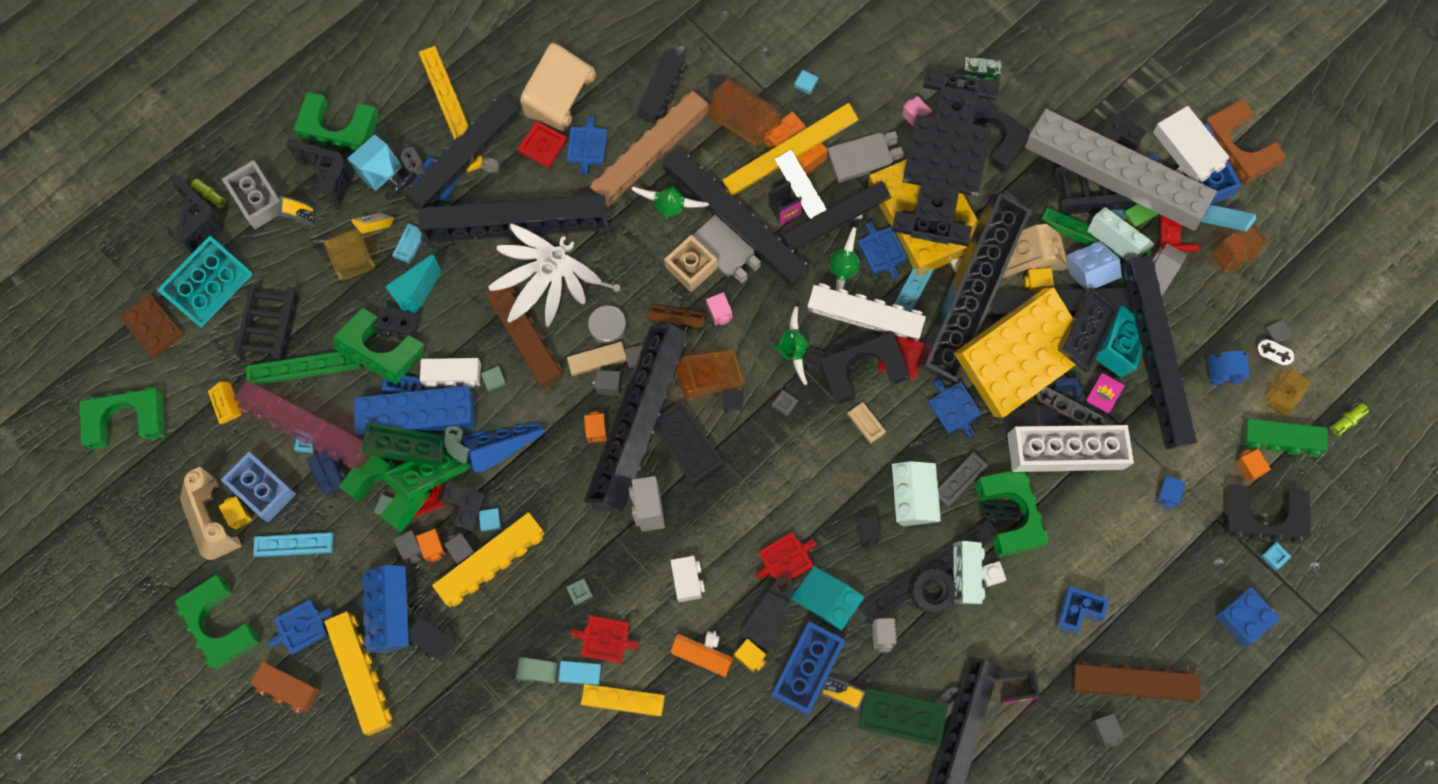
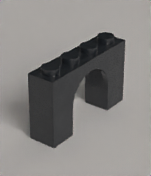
M978 98L973 125L989 124L1001 132L1003 142L991 155L989 164L1004 174L1025 150L1030 131L1018 125L1011 117L1005 116L997 107L988 104L986 100Z
M883 333L877 339L864 340L860 345L855 347L847 346L841 352L836 354L835 352L828 353L824 356L825 358L820 359L837 405L855 399L849 381V370L852 364L862 357H874L884 364L892 386L910 380L893 333Z
M1228 484L1223 488V535H1229L1232 539L1250 537V540L1260 541L1265 538L1271 539V542L1289 540L1292 544H1303L1304 541L1311 538L1310 491L1289 489L1283 493V518L1278 526H1265L1256 521L1250 512L1249 486Z

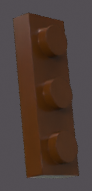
M651 304L647 313V319H652L655 322H671L674 325L685 324L697 328L703 327L706 312Z

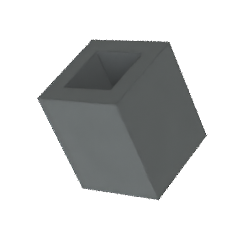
M597 370V375L593 376L592 383L597 394L620 395L622 378L620 371Z
M412 530L394 539L403 561L407 564H413L421 560L423 554L416 534Z
M461 533L450 536L447 539L448 542L444 544L458 565L475 553Z
M1115 714L1091 722L1100 746L1107 744L1109 748L1120 744L1119 739L1124 738Z

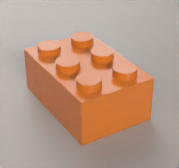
M791 112L764 133V143L772 150L807 129V127ZM822 143L797 157L806 175L827 160L828 150Z

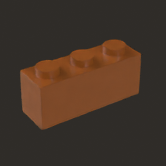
M264 662L261 663L250 683L256 687L254 691L264 696L266 693H269L273 696V701L282 705L286 702L290 704L289 709L299 714L301 710L309 712L320 691Z

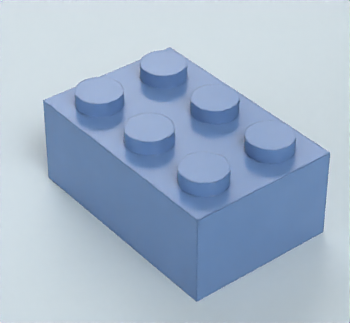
M250 452L221 479L225 485L268 523L296 495L294 491Z

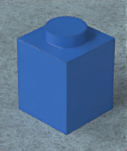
M1169 476L1164 477L1161 480L1155 502L1166 509L1176 508L1180 504L1186 482Z

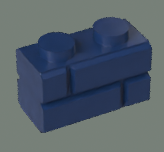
M326 449L317 455L315 454L307 458L322 494L329 496L341 490L338 486L347 475L343 469H339L338 464L340 460L336 453Z

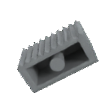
M894 618L874 620L872 625L874 649H879L880 653L891 652V649H893L897 642Z

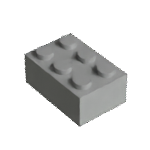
M254 160L222 178L244 216L254 229L278 216L279 198Z
M656 476L632 480L629 492L634 505L632 506V513L636 526H640L642 532L665 528L660 490Z

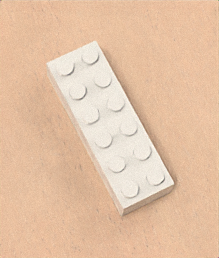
M819 283V286H813L808 303L809 312L882 333H893L896 336L914 341H919L926 317L922 316L923 313L917 310H911V312L904 311L902 306L893 304L890 307L885 305L884 301L874 299V302L869 301L866 296L860 294L851 296L846 290L837 289V291L830 289V286Z
M1128 425L1015 427L1007 434L1012 472L1124 470L1134 463Z

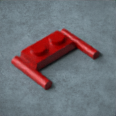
M1160 214L1159 248H1164L1168 243L1182 252L1199 251L1198 244H1179L1181 241V224Z

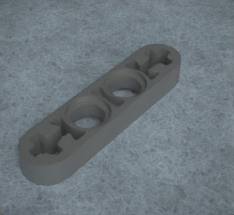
M1045 387L1034 395V400L1038 405H1048L1049 408L1057 409L1058 416L1078 426H1094L1093 422L1095 420L1099 422V426H1106V420L1103 416L1050 388ZM1043 393L1047 394L1045 400L1041 399ZM1052 398H1056L1053 401L1052 405H1050L1049 403L1051 402ZM1056 402H1064L1066 409L1059 410L1056 407ZM1074 411H1081L1084 415L1083 419H1076ZM1090 416L1089 421L1085 423L1084 421Z

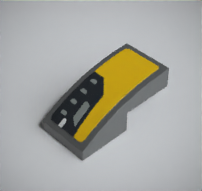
M281 196L279 198L278 216L291 218L296 223L312 226L314 207L301 201Z
M828 676L820 695L858 711L866 692Z

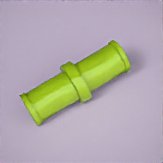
M195 179L191 183L190 187L202 195L204 200H209L217 206V208L221 209L226 204V199L217 194L214 188L208 187L199 179Z
M1359 403L1349 413H1344L1342 418L1332 425L1330 429L1333 430L1332 432L1336 436H1340L1349 427H1354L1359 419L1369 413V409L1363 403Z

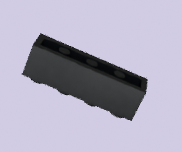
M668 50L664 51L637 108L638 118L656 124L660 118L665 117L666 107L668 104H671L673 92L675 89H678L680 77L682 74H685L687 69L685 56Z

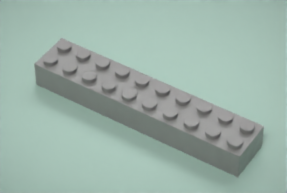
M1048 109L1044 111L1030 133L1025 147L1194 231L1217 191Z

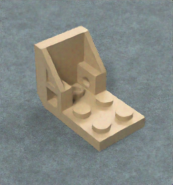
M1047 224L1035 225L1023 230L1002 278L1029 268H1052V271L1067 269L1068 262L1061 233Z

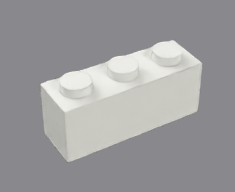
M478 358L421 359L420 382L428 389H436L437 386H444L445 388L456 386L474 388L475 386H481V362Z

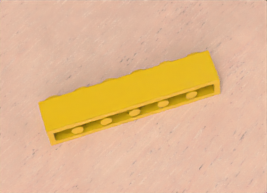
M528 512L432 586L447 606H457L463 601L465 595L477 591L482 582L490 581L498 570L507 568L511 564V560L524 555L528 547L532 544L537 545L540 543L545 533Z
M345 612L324 621L363 734L370 736L392 726L390 723L392 715L389 709H386L384 706L385 696L383 691L378 689L377 682H379L376 672L371 669L372 659L370 654L365 652L363 646L365 645L364 637L357 630L359 623L356 616Z

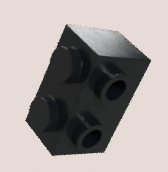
M381 306L375 329L379 335L386 338L394 336L403 341L409 335L416 339L421 319L417 313Z
M421 617L417 619L408 632L409 645L416 650L420 648L425 650L426 653L424 655L432 661H435L436 658L443 661L456 642Z

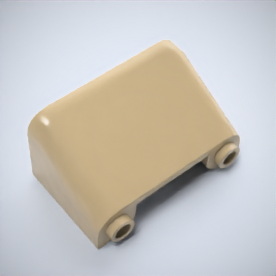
M551 43L522 93L521 105L525 116L564 131L572 119L569 110L583 84H589L595 79L596 72L594 68L560 45Z
M198 467L186 474L180 501L200 555L207 560H213L242 547L238 537L228 536L223 526L211 522L205 503L214 500L212 492L215 488L219 487V484L215 477L201 467Z

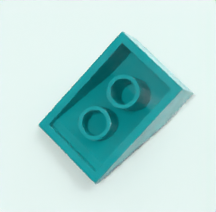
M432 254L385 287L402 311L416 313L423 305L442 270Z
M1120 305L1096 360L1119 377H1123L1137 369L1143 350L1134 314Z
M813 566L791 599L841 634L863 602L864 596Z

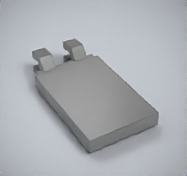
M896 131L885 135L877 133L827 148L838 183L890 167L891 163L903 159L901 147L892 149L890 152L887 147L897 143Z
M716 215L692 235L717 258L718 269L727 277L733 275L742 284L748 279L746 277L747 273L741 268L745 262L755 272L761 267V261L754 256V250Z

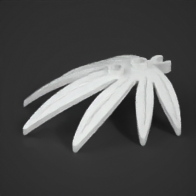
M511 224L510 229L523 243L533 248L517 245L497 246V251L512 258L524 260L537 259V261L505 274L489 285L488 289L496 291L512 287L536 272L516 299L507 319L510 323L526 313L544 293L549 282H552L545 306V324L548 327L558 309L561 296V277H565L570 293L581 304H585V295L574 273L588 283L600 284L601 280L585 265L565 254L571 251L574 242H571L568 246L564 245L566 237L560 239L559 247H553L532 232Z

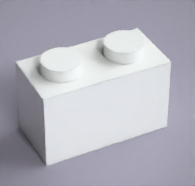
M694 556L671 560L678 602L702 598L701 592H705L703 580L699 581L698 573H701L700 562L695 561Z

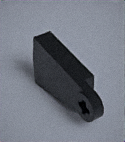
M782 577L776 580L739 632L741 636L755 645L773 652L776 651L794 591V584L789 578ZM787 582L789 591L781 593V588L778 587L779 584Z

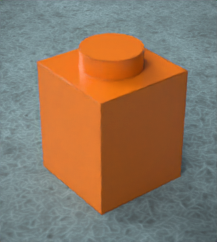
M591 412L589 415H585V430L588 443L607 441L604 414Z
M1249 449L1241 453V458L1235 462L1247 482H1251L1271 470L1259 449L1253 452Z
M435 529L416 536L423 557L428 562L439 561L442 559V556L446 555L440 535Z

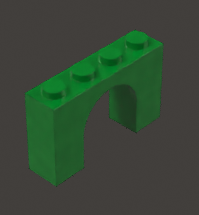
M307 92L293 129L301 141H313L322 146L331 145L336 149L341 150L344 148L354 153L372 137L379 114L375 107L358 104L351 123L345 129L337 132L327 131L323 129V120L329 103L325 96Z
M362 308L334 336V348L339 353L349 356L354 362L364 365L369 371L379 374L386 381H391L397 385L424 356V344L408 335L397 348L390 352L375 353L368 350L364 343L376 331L377 316Z
M148 387L144 388L143 391L137 392L126 391L120 395L108 394L102 398L89 397L85 401H79L81 445L89 450L108 447V422L116 411L127 407L135 408L137 411L139 436L145 440L165 437L163 394L155 388Z
M363 454L338 487L358 502H361L370 489L378 481L383 480L382 474L397 467V465L390 460L386 463L383 457ZM426 491L406 502L396 492L393 500L380 517L402 532L431 494Z
M1009 471L981 477L974 483L980 502L1000 497L1009 498L1020 505L1023 514V523L1020 529L997 534L992 539L997 558L1040 549L1048 544V535L1041 523L1042 516L1037 511L1035 505L1036 498L1034 493L1031 492L1029 476L1025 472Z
M216 574L177 599L175 603L178 606L176 608L177 613L187 622L185 625L186 629L196 638V641H194L196 647L205 654V663L210 668L220 670L261 642L252 627L247 624L240 626L222 638H212L207 633L205 619L208 612L216 604L232 595L224 578Z

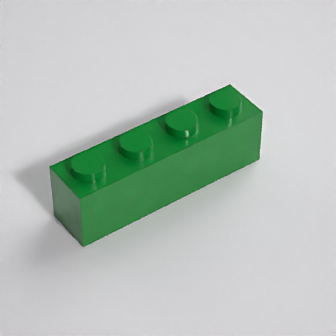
M1247 419L1242 424L1241 447H1248V449L1253 451L1267 449L1271 453L1284 451L1290 455L1302 453L1308 454L1309 457H1320L1328 450V428Z

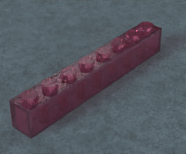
M248 380L233 398L238 403L237 407L243 412L247 413L250 411L258 420H267V423L273 428H282V431L288 436L295 435L300 442L306 445L307 443L312 444L315 450L321 453L323 451L328 452L327 455L336 461L338 459L342 460L343 464L351 469L355 467L361 470L371 456L361 454L363 440Z

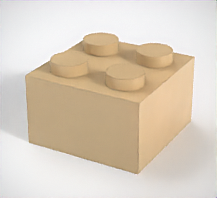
M692 235L664 259L665 268L690 292L695 290L718 268L717 258Z

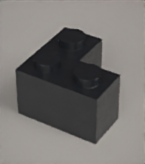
M1115 112L1099 135L1135 151L1147 131Z
M1029 403L1022 409L1016 408L1003 418L1007 438V434L1015 427L1060 426L1057 409L1049 408L1048 405L1040 406L1038 403Z
M450 481L442 483L436 502L454 508L448 527L465 533L472 532L484 494Z

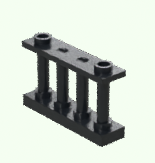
M1063 166L1055 168L1053 180H1061L1065 199H1062L1059 207V212L1062 214L1100 212L1105 207L1110 211L1126 210L1136 205V202L1121 194H1109L1108 188L1100 185L1102 196L1093 197L1090 194L1086 177ZM1069 179H1080L1083 193L1082 198L1072 197Z
M251 283L250 289L246 293L247 302L238 340L234 343V351L239 358L245 359L247 351L271 354L275 361L286 359L300 293L295 287H287L286 293L276 294L260 292V288L255 283ZM258 299L283 302V308L280 312L256 309ZM254 316L279 319V325L276 329L252 327ZM250 334L275 337V343L272 347L248 344Z

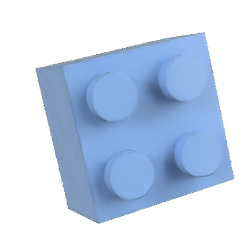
M1101 241L1067 255L1069 274L1085 290L1090 287L1095 289L1122 277L1120 259Z

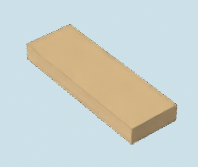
M622 342L567 357L572 376L627 361Z

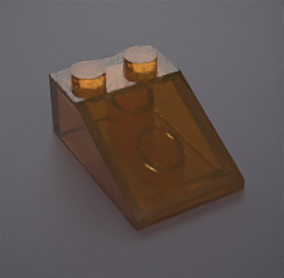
M734 350L684 356L676 366L685 400L703 398L724 392V390L744 386Z

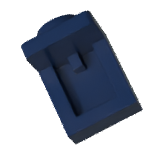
M1060 376L1052 384V390L1055 392L1072 391L1073 401H1078L1081 395H1083V386L1079 384V378Z

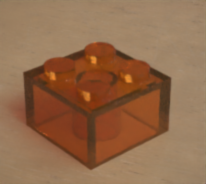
M1253 223L1247 232L1240 230L1223 240L1212 257L1225 273L1230 270L1234 272L1243 266V262L1248 261L1249 263L1258 257L1257 254L1264 249L1263 245L1267 242V239Z

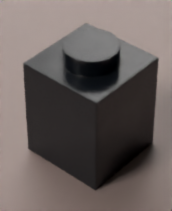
M877 515L858 518L856 525L861 546H877L882 539Z

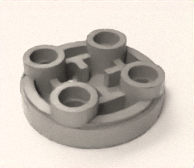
M601 306L590 315L588 327L591 335L597 342L611 343L624 336L626 320L624 314L614 306Z

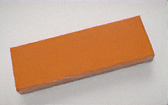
M677 634L670 652L723 677L727 676L733 660L728 655L680 634Z

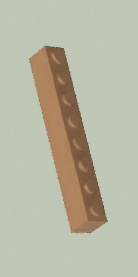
M694 91L689 95L686 94L677 106H673L664 118H660L651 130H647L638 142H634L630 150L625 154H621L615 164L607 167L601 177L593 180L590 186L591 193L605 195L607 206L609 207L709 113L708 103Z

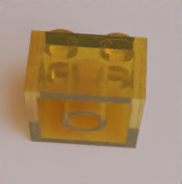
M357 228L323 241L334 271L341 281L376 267L365 238Z

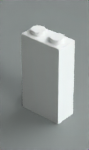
M1189 106L1158 123L1153 131L1185 174L1195 181L1200 180L1203 182L1211 176L1212 172H1219L1226 167L1225 163L1229 156Z

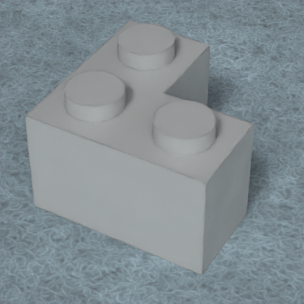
M1168 243L1164 248L1160 247L1153 258L1157 279L1160 283L1161 295L1164 294L1187 256L1186 253Z

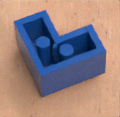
M1073 587L1067 588L1055 629L1075 635L1080 631L1083 617L1097 622L1102 621L1106 615L1109 599Z

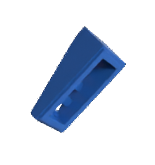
M405 375L401 379L400 389H398L394 383L392 387H389V382L384 379L381 393L413 392L411 391L413 383H417L415 391H421L422 383L420 378ZM405 382H409L407 390H404Z

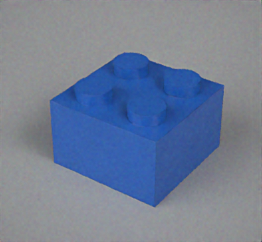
M1252 587L1244 591L1215 616L1243 648L1255 642L1280 620Z

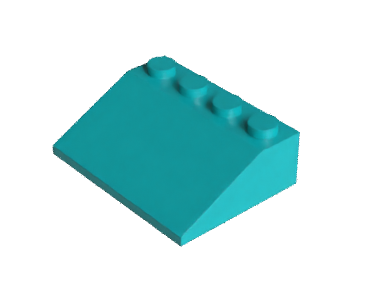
M209 236L157 291L202 328L253 273L215 239Z

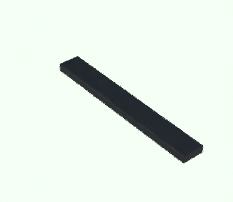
M986 519L953 543L961 541L980 542L982 547H984L999 532L990 520ZM953 543L859 606L868 622L872 624L875 619H879L911 597L909 585H911V579L914 578L917 572L924 568H938L946 572L952 569ZM934 580L928 581V582L924 585V587L927 586L928 584H930L931 582H933Z

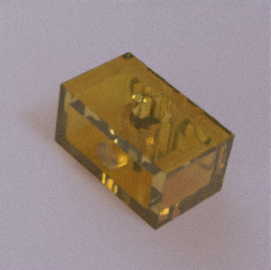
M1292 369L1287 374L1283 372L1276 381L1279 385L1276 388L1272 387L1266 395L1269 399L1265 405L1284 418L1291 413L1312 383Z

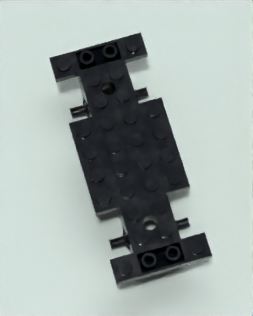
M926 68L922 88L940 91L939 101L933 117L916 115L902 182L921 186L919 197L913 212L903 209L902 212L896 211L892 232L947 245L952 243L968 247L972 226L965 225L966 222L955 220L954 216L959 194L978 197L991 129L973 125L977 99L996 102L1000 82Z

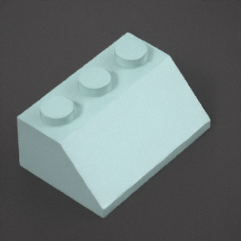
M1106 207L1094 216L1087 230L1127 261L1131 258L1141 257L1154 246L1151 240Z
M924 462L892 464L896 522L901 526L941 522L936 464Z
M961 541L953 543V580L956 588L954 604H982V600L985 599V589L982 588V580L985 577L982 559H984L985 552L980 542Z

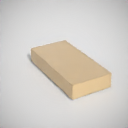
M863 402L847 412L849 418L870 444L886 434L885 429Z

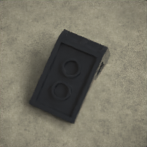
M288 139L286 146L296 159V162L303 166L311 165L315 168L323 193L334 208L340 209L353 180V176L340 153Z
M173 173L169 177L174 183L171 186L189 203L181 210L177 238L193 253L209 236L215 239L223 231V221L178 175Z

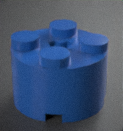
M1229 351L1222 352L1217 358H1215V354L1207 357L1209 379L1212 386L1222 385L1224 381H1231V384L1243 383V380L1249 379L1250 370L1247 352Z

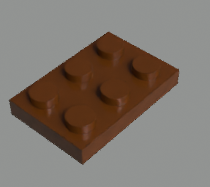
M150 294L120 316V319L153 358L157 357L184 335Z

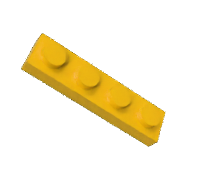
M584 684L581 705L662 717L665 696Z

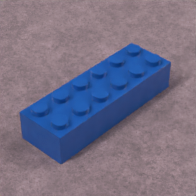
M469 386L354 398L355 435L360 441L364 440L366 422L426 433L445 432L449 426H458L462 430L475 429L473 392Z

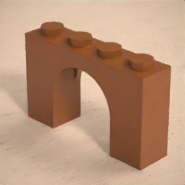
M1244 99L1207 118L1204 124H1208L1218 144L1229 156L1228 162L1237 178L1245 185L1281 165L1287 156L1276 142L1253 153L1242 151L1234 145L1231 139V131L1249 122L1254 114Z

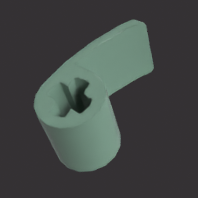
M458 426L447 427L445 430L444 448L461 463H467L469 449L461 445L462 429Z
M519 658L516 679L554 683L557 663Z

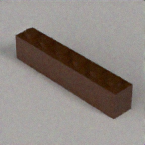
M509 287L486 292L485 294L541 388L544 390L563 379L560 374L563 371L558 362L554 363L551 359L554 355L548 346L544 347L542 344L544 339L540 332L534 331L533 327L535 324L531 317L528 316L526 318L525 314L510 323L507 321L516 301L514 297L517 295L514 289Z
M1077 662V665L1071 667V692L1187 702L1200 700V675L1193 674V671L1181 670L1180 673H1173L1172 669H1160L1159 672L1152 671L1151 667H1139V670L1131 669L1129 665H1119L1118 668H1111L1110 664L1099 663L1098 666H1090L1089 662Z

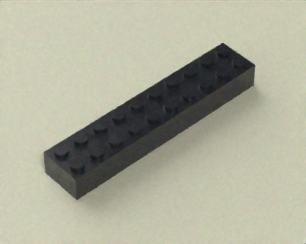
M597 193L591 196L574 195L566 198L557 196L552 199H519L512 202L502 200L498 203H463L458 206L447 204L443 205V207L426 206L418 208L419 231L426 244L517 237L510 229L511 224L528 230L537 236L609 230V212L605 195Z
M1002 193L989 196L916 367L947 383L958 382L963 367L954 352L977 337L1031 213V209Z
M665 324L651 326L648 330L584 499L585 503L601 511L623 512L627 505V498L630 493L629 487L632 486V480L635 479L637 472L640 470L643 455L648 448L647 444L654 432L656 420L661 413L660 409L667 397V390L673 381V374L680 362L682 350L687 343L688 334L676 326Z

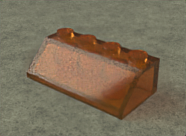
M728 79L714 91L707 114L709 118L756 147L782 123L776 107Z

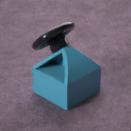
M375 134L348 158L362 180L375 191L385 182L392 188L385 195L386 199L392 198L414 177L413 173H409L403 179L397 171L402 165L389 146Z

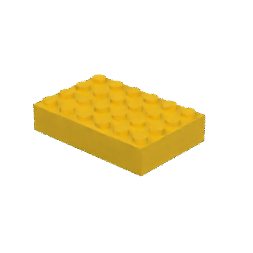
M907 159L869 176V187L882 181L891 196V199L879 206L892 227L896 211L902 212L903 209L913 212L919 197L921 186L902 182ZM959 194L954 217L955 220L966 222L965 225L972 226L971 240L978 220L964 195ZM895 232L917 276H921L932 269H937L964 256L967 246L952 243L947 245L910 237L911 235Z
M1054 287L1042 289L954 352L994 417L1004 418L1076 365L1058 351L1073 318Z

